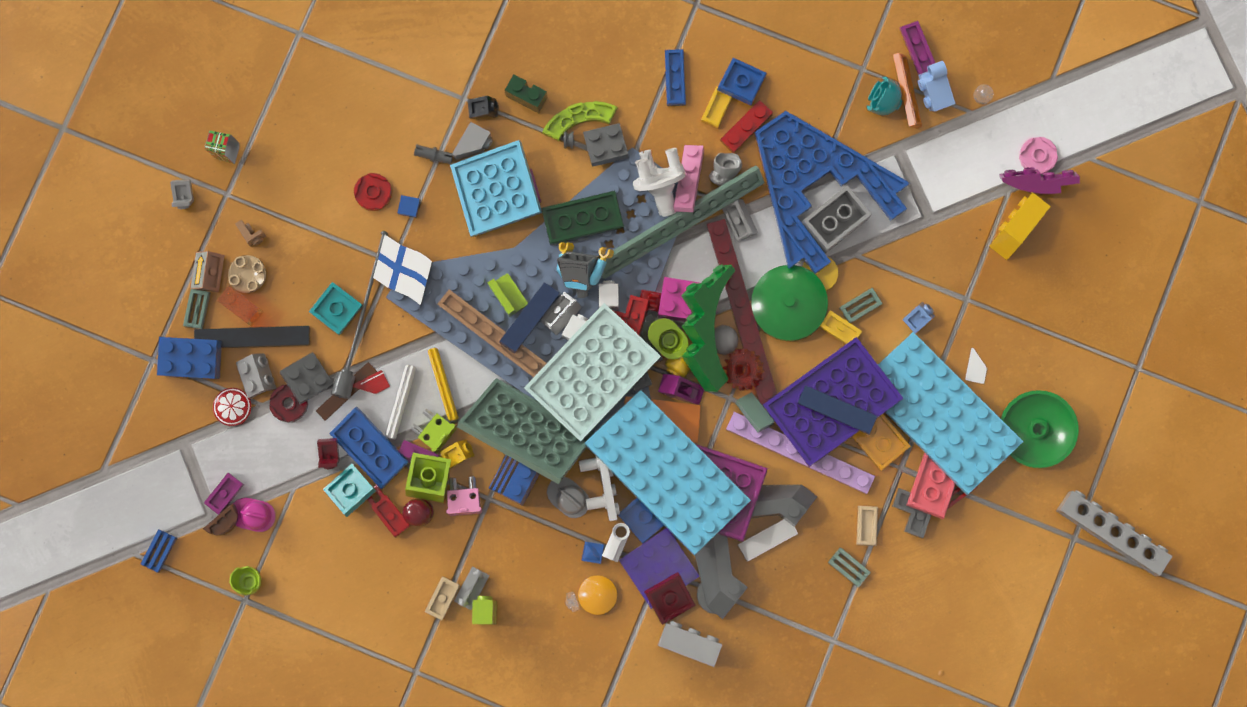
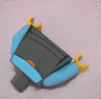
M562 242L559 244V250L562 254H559L557 259V272L563 279L566 288L576 289L578 298L588 297V290L599 282L607 264L605 261L613 257L614 251L609 249L605 255L607 248L602 247L599 250L601 258L598 259L596 255L572 252L574 244Z

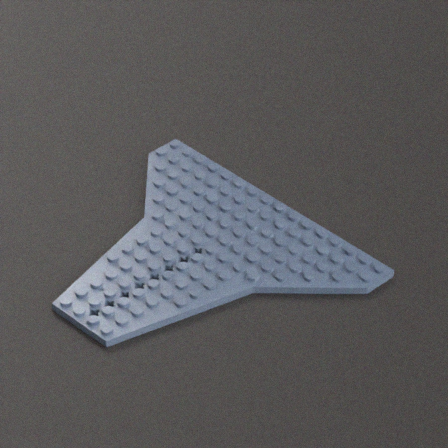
M634 148L628 151L629 158L614 162L570 200H577L615 190L625 232L616 234L617 230L567 241L574 244L572 252L599 257V250L602 247H606L604 244L606 241H613L612 245L614 248L612 250H615L670 217L659 215L654 196L648 190L637 191L634 189L633 181L640 177L635 162L641 159L640 152ZM654 162V165H656L657 168H662ZM678 182L674 183L675 186L672 191L674 199L676 197ZM642 195L646 196V203L641 202V204H639L637 197ZM632 210L635 211L634 215L636 217H631L630 219H628V214L626 212ZM545 222L514 248L433 262L421 306L412 298L394 290H391L386 298L513 387L535 399L524 388L533 379L531 375L438 306L439 301L450 289L505 332L511 327L523 309L509 317L487 282L493 278L496 281L507 273L528 303L545 282L560 293L558 298L566 292L581 306V309L575 316L580 314L587 319L599 309V284H603V281H614V284H618L619 309L615 311L626 313L630 295L640 297L641 290L656 292L677 236L605 279L601 277L599 282L588 290V297L578 298L577 294L575 296L572 295L573 290L564 286L563 279L557 272V259L562 252L559 250V244L550 246ZM539 322L522 345L548 363L568 342V340L562 337L566 326L555 335L543 323ZM649 387L642 389L641 391L651 399ZM631 388L591 431L597 432L624 406L625 396L634 397L639 391L634 392L633 388Z

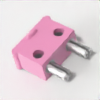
M474 476L469 477V489L457 490L456 478H453V480L450 478V491H447V514L455 516L482 513L479 489L476 488V478ZM476 495V498L471 499V496ZM452 497H457L455 501L451 500Z

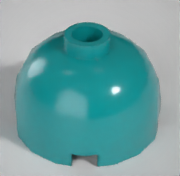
M882 77L884 80L882 82L878 81L868 97L871 103L870 106L867 105V109L877 115H889L901 107L902 92L894 80Z

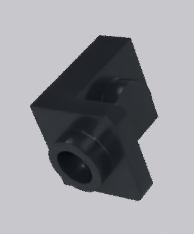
M482 96L468 100L470 119L486 116L498 117L499 105L495 98Z

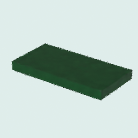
M615 190L541 208L550 246L624 228Z

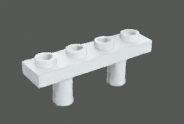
M597 456L596 458L579 461L581 472L596 469L600 471L604 491L603 496L586 499L587 510L605 507L609 521L617 520V515L620 514L618 503H614L613 496L617 495L615 484L610 482V477L613 476V473Z

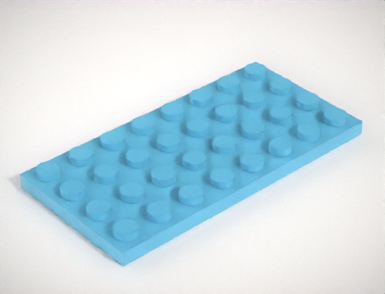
M914 332L878 364L903 397L902 401L885 413L966 495L975 489L1023 443Z
M641 390L585 442V445L694 556L751 501Z

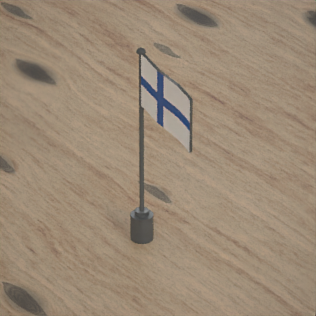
M386 231L380 233L382 237L346 369L336 373L331 395L350 399L355 376L349 370L374 279L389 289L412 298L420 306L423 302L433 262L423 254L398 244L388 237Z

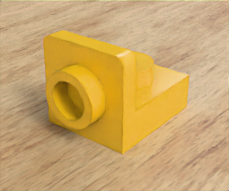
M466 439L458 441L440 452L442 458L451 459L450 469L474 457L473 448Z

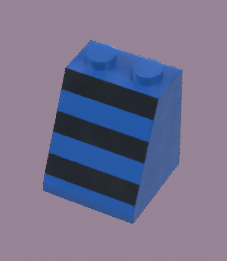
M506 455L489 489L523 506L540 474Z

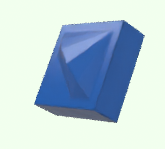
M585 541L582 561L601 564L604 545Z

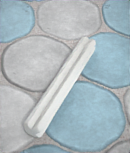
M411 365L405 366L386 432V437L389 439H396L416 371V368Z

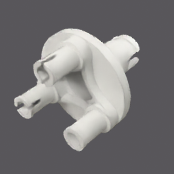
M677 148L665 151L670 166L668 168H657L654 165L651 150H645L644 153L640 152L641 159L635 162L640 177L633 181L634 189L637 191L648 190L654 196L659 215L663 217L676 213L674 211L675 199L672 192L675 186L674 183L686 176L683 164L679 160Z

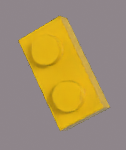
M831 310L820 325L821 329L844 344L849 343L856 337L858 338L862 332Z

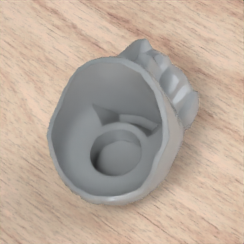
M719 153L714 158V170L709 175L710 180L714 184L722 186L733 179L742 167L740 157L734 153Z

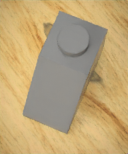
M470 122L452 153L453 158L460 160L482 154L492 144L491 133Z

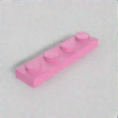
M684 146L681 164H683L686 176L678 181L674 202L675 212H694L704 154L703 146Z

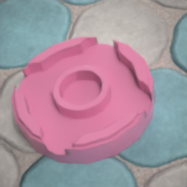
M1045 137L1030 138L1020 149L1019 159L1021 165L1024 168L1034 167L1041 174L1049 172L1058 160L1056 146Z

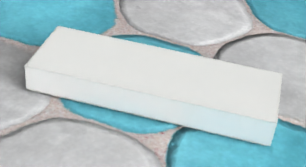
M783 519L738 544V547L748 562L792 538L798 532L794 526Z

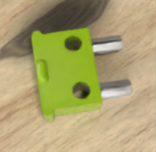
M425 409L427 413L423 411V414L431 421L424 430L416 424H413L415 428L411 426V430L419 435L418 438L432 448V452L437 454L457 430V426L450 424L439 414L436 413L434 415L431 411Z

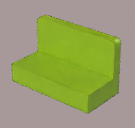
M508 273L496 281L493 278L487 282L509 317L525 308L528 304Z

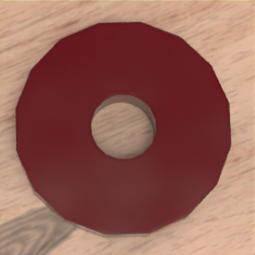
M287 384L276 388L270 396V411L280 421L287 423L296 422L307 412L308 400L300 405ZM287 398L293 399L294 402L293 406L289 409L284 407V401Z

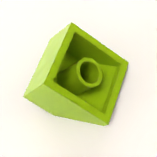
M413 453L405 488L406 496L444 503L451 459Z

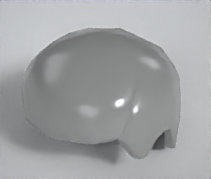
M727 325L715 327L717 354L727 355L732 353L738 346V335L732 327Z

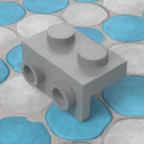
M264 353L251 354L236 362L247 398H253L265 391L276 389L274 378Z

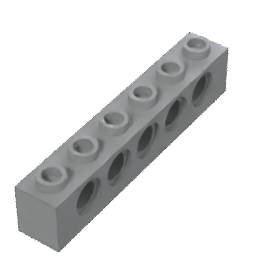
M1077 490L1067 493L1056 512L1153 576H1160L1172 558L1165 547L1154 545L1151 543V538L1144 534L1139 535L1135 532L1133 526L1118 521L1119 518L1111 512L1107 514L1101 510V505L1094 501L1089 502L1086 500V496ZM1079 505L1085 507L1086 512L1084 515L1079 514ZM1096 516L1102 519L1101 526L1095 524L1094 519ZM1112 527L1118 529L1119 534L1117 537L1112 536ZM1129 538H1132L1135 541V546L1133 548H1130L1128 546ZM1146 549H1149L1152 553L1150 559H1147L1144 555Z

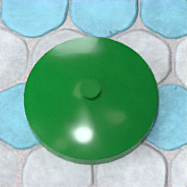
M782 265L769 270L759 279L752 293L751 306L755 321L766 334L781 341H797L810 336L820 327L826 317L828 296L822 281L812 271L797 265L790 269L787 265Z
M1035 390L1023 393L1007 405L1001 416V420L1023 441L1010 456L1025 466L1046 468L1056 465L1072 452L1077 443L1079 434L1077 416L1065 399L1052 392Z

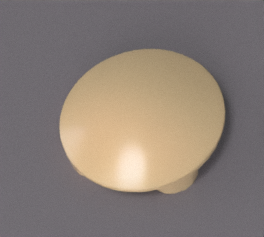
M239 256L235 258L229 268L228 281L239 292H255L265 282V266L254 256Z

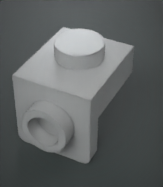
M191 179L171 181L172 207H178V209L189 208L194 202Z

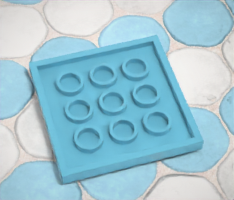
M520 140L450 165L471 237L542 213Z

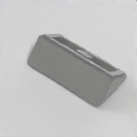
M737 199L722 208L737 242L758 233L742 199Z
M564 292L549 308L540 322L557 335L568 324L572 315L578 313L581 306L575 299Z

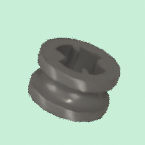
M564 132V149L567 147L574 148V132L570 134Z

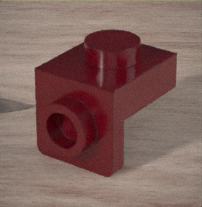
M337 438L318 439V468L329 470L337 467L340 460Z

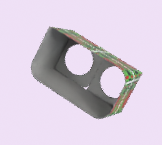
M210 130L205 150L215 159L235 164L240 144L231 134Z

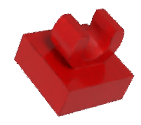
M641 290L640 297L650 300L648 311L659 312L662 293Z

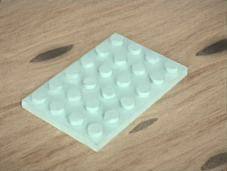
M604 303L524 388L578 440L582 441L661 356Z

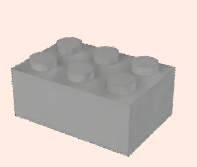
M847 185L806 217L802 224L826 254L865 223L872 214Z
M673 621L670 624H665L658 646L707 665L715 666L722 644L718 643V638L710 635L704 638L700 636V631L689 628L688 631L681 629V624Z

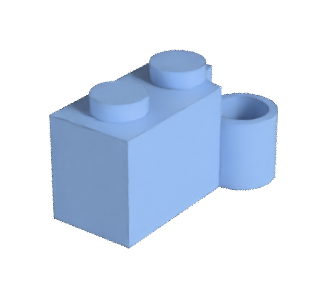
M940 61L927 66L928 72L918 75L920 79L918 80V86L925 95V98H923L925 107L929 108V111L935 112L954 105L955 100L947 78L945 63Z

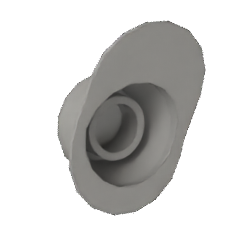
M564 477L559 484L554 481L550 482L547 489L548 499L564 515L570 518H578L587 512L586 499H589V497L574 481Z

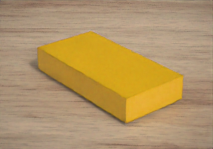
M717 86L701 119L702 122L715 128H719L732 100L731 96L718 91Z

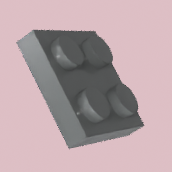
M620 123L583 132L592 167L629 158Z
M313 352L280 371V375L300 405L334 384Z

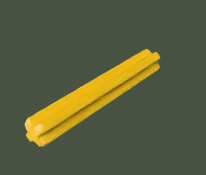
M431 348L428 350V355L449 421H455L458 419V414L437 348Z

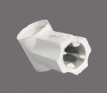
M618 523L613 527L602 554L603 557L618 562L630 534L629 527L626 524ZM624 527L627 530L626 536L618 537L615 533L616 529Z

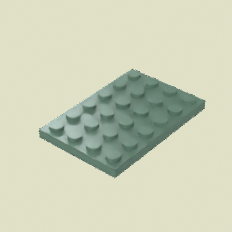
M497 378L478 398L457 425V428L557 484L562 481L587 448L585 442L594 434L593 431H590L582 441L578 440L537 400Z

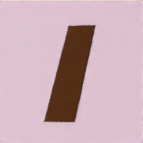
M369 362L366 363L354 375V384L376 373V369ZM353 387L350 397H352L359 389ZM332 395L316 412L326 421L348 399Z

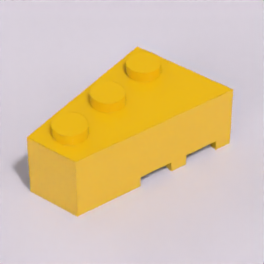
M1033 192L1028 198L1026 196L1022 198L1018 203L1020 208L1018 210L1014 209L1008 216L1009 222H1003L998 229L1000 233L989 245L990 248L1006 260L1023 243L1051 207Z

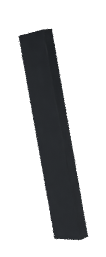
M310 326L194 329V339L221 340V348L310 345Z

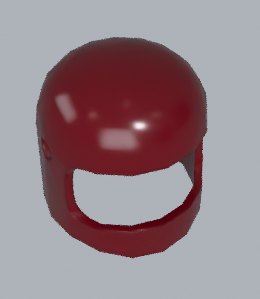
M412 499L403 507V518L411 526H425L433 518V506L425 499Z

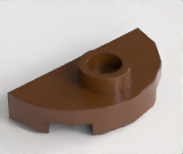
M232 503L203 529L207 533L217 536L225 535L232 531L238 520V510L235 504Z

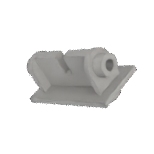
M472 566L454 601L472 610L473 600H477L490 575Z

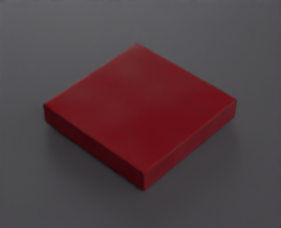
M678 572L644 591L662 625L696 606Z

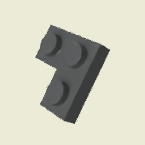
M898 488L892 507L910 513L904 532L923 538L931 515L906 506L911 492Z

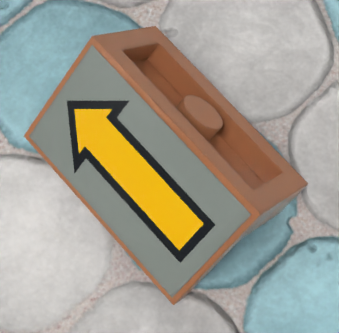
M211 251L196 252L190 289L219 292L224 255Z

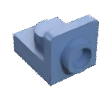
M922 302L902 320L916 334L935 317L933 314L934 310L930 305Z

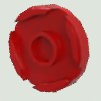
M369 173L359 178L356 182L354 196L362 208L369 211H377L388 205L391 200L392 189L384 176L377 173Z

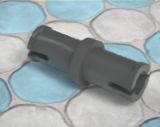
M416 144L414 156L430 159V162L438 161L451 165L452 153L437 150V147L429 148Z

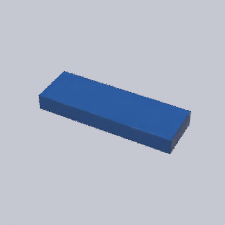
M665 50L667 106L686 105L684 50Z

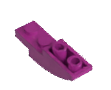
M1027 167L1023 171L1005 170L1004 173L999 174L1002 182L1014 188L1040 194L1061 193V186L1080 183V176L1073 170L1062 171V174L1047 172L1041 176L1038 169Z

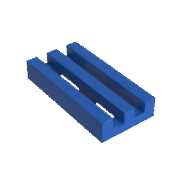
M158 529L141 565L159 573L177 537ZM161 535H163V538L159 543L150 563H148ZM167 538H169L170 541H169V543H168V545H167L165 551L163 552V554H162V556H161V558H160V560H159L157 566L155 567L154 564H155V562H156V560H157V558H158V556H159V554H160V552H161V550H162V548H163V546H164V544H165Z

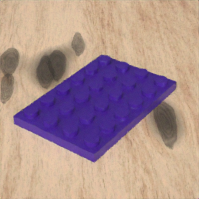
M856 337L764 403L763 407L808 467H811L858 433L859 430L799 405L798 401L805 385L876 415L877 418L902 401L903 397Z

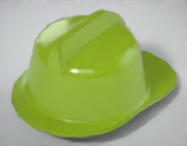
M666 318L657 319L649 327L648 338L664 357L678 359L687 351L686 349L689 345L688 338L672 320Z

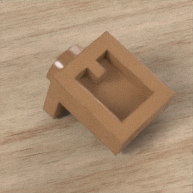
M242 220L235 223L249 246H256L262 243L263 238L266 237L262 230L254 233L249 223L245 224Z

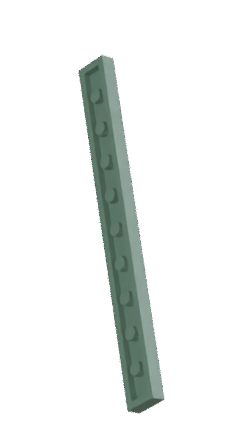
M755 165L695 201L694 212H677L613 250L614 255L612 258L606 259L605 262L607 264L601 277L603 279L609 277L764 184L760 169Z

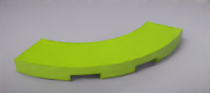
M599 101L573 104L556 114L547 123L542 134L560 141L564 132L583 122L598 121L610 125L618 107Z

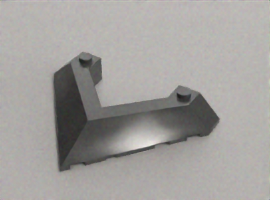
M762 485L751 519L778 515L792 526H795L817 496L803 485ZM716 534L695 555L707 607L723 619L748 587L732 575L728 538Z

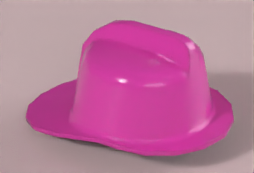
M240 498L233 503L238 510L236 526L256 532L266 531L273 526L276 514L274 508L269 503L252 498Z

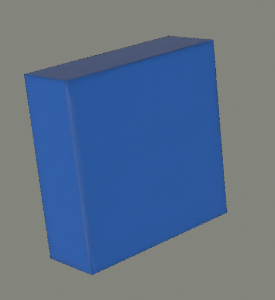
M401 195L397 214L417 218L420 198Z

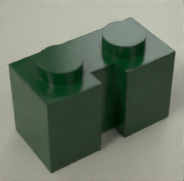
M514 74L504 90L506 97L538 114L548 98L547 91L534 84L532 88H529L526 80Z

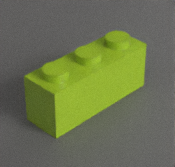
M478 596V600H473L472 624H497V601L492 600L493 597Z

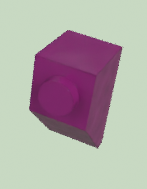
M663 373L658 392L671 398L700 405L704 389L702 386L683 377Z

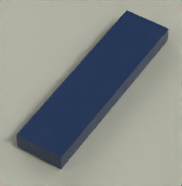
M544 282L499 343L515 354L560 293Z
M806 385L798 401V404L868 435H870L877 419L876 415Z

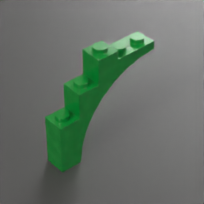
M718 265L713 269V273L705 278L702 283L690 284L681 295L693 313L686 318L687 321L682 325V328L693 343L687 347V351L682 355V358L705 392H718L728 381V377L722 368L717 354L715 316L721 293L727 281L735 272L732 265Z

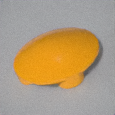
M604 576L589 577L579 588V602L583 609L591 614H605L616 603V587L611 580Z

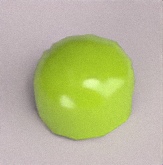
M237 567L231 573L229 583L236 593L248 596L260 589L262 578L253 567Z

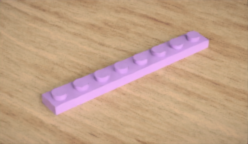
M736 412L733 413L726 428L727 431L808 467L784 434L769 427L757 433L745 416ZM828 454L811 467H808L865 494L868 493L875 478L874 475Z

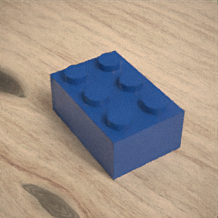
M159 337L157 375L220 379L222 341Z

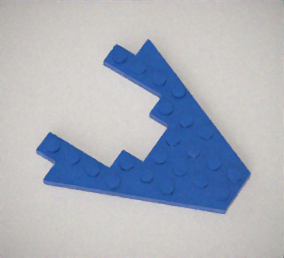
M783 112L755 132L789 269L804 259L814 274H816L831 263L798 219L800 215L812 207L802 191L829 172L841 187L857 177L890 221L906 211L907 208L896 194L909 185L908 181L791 113Z

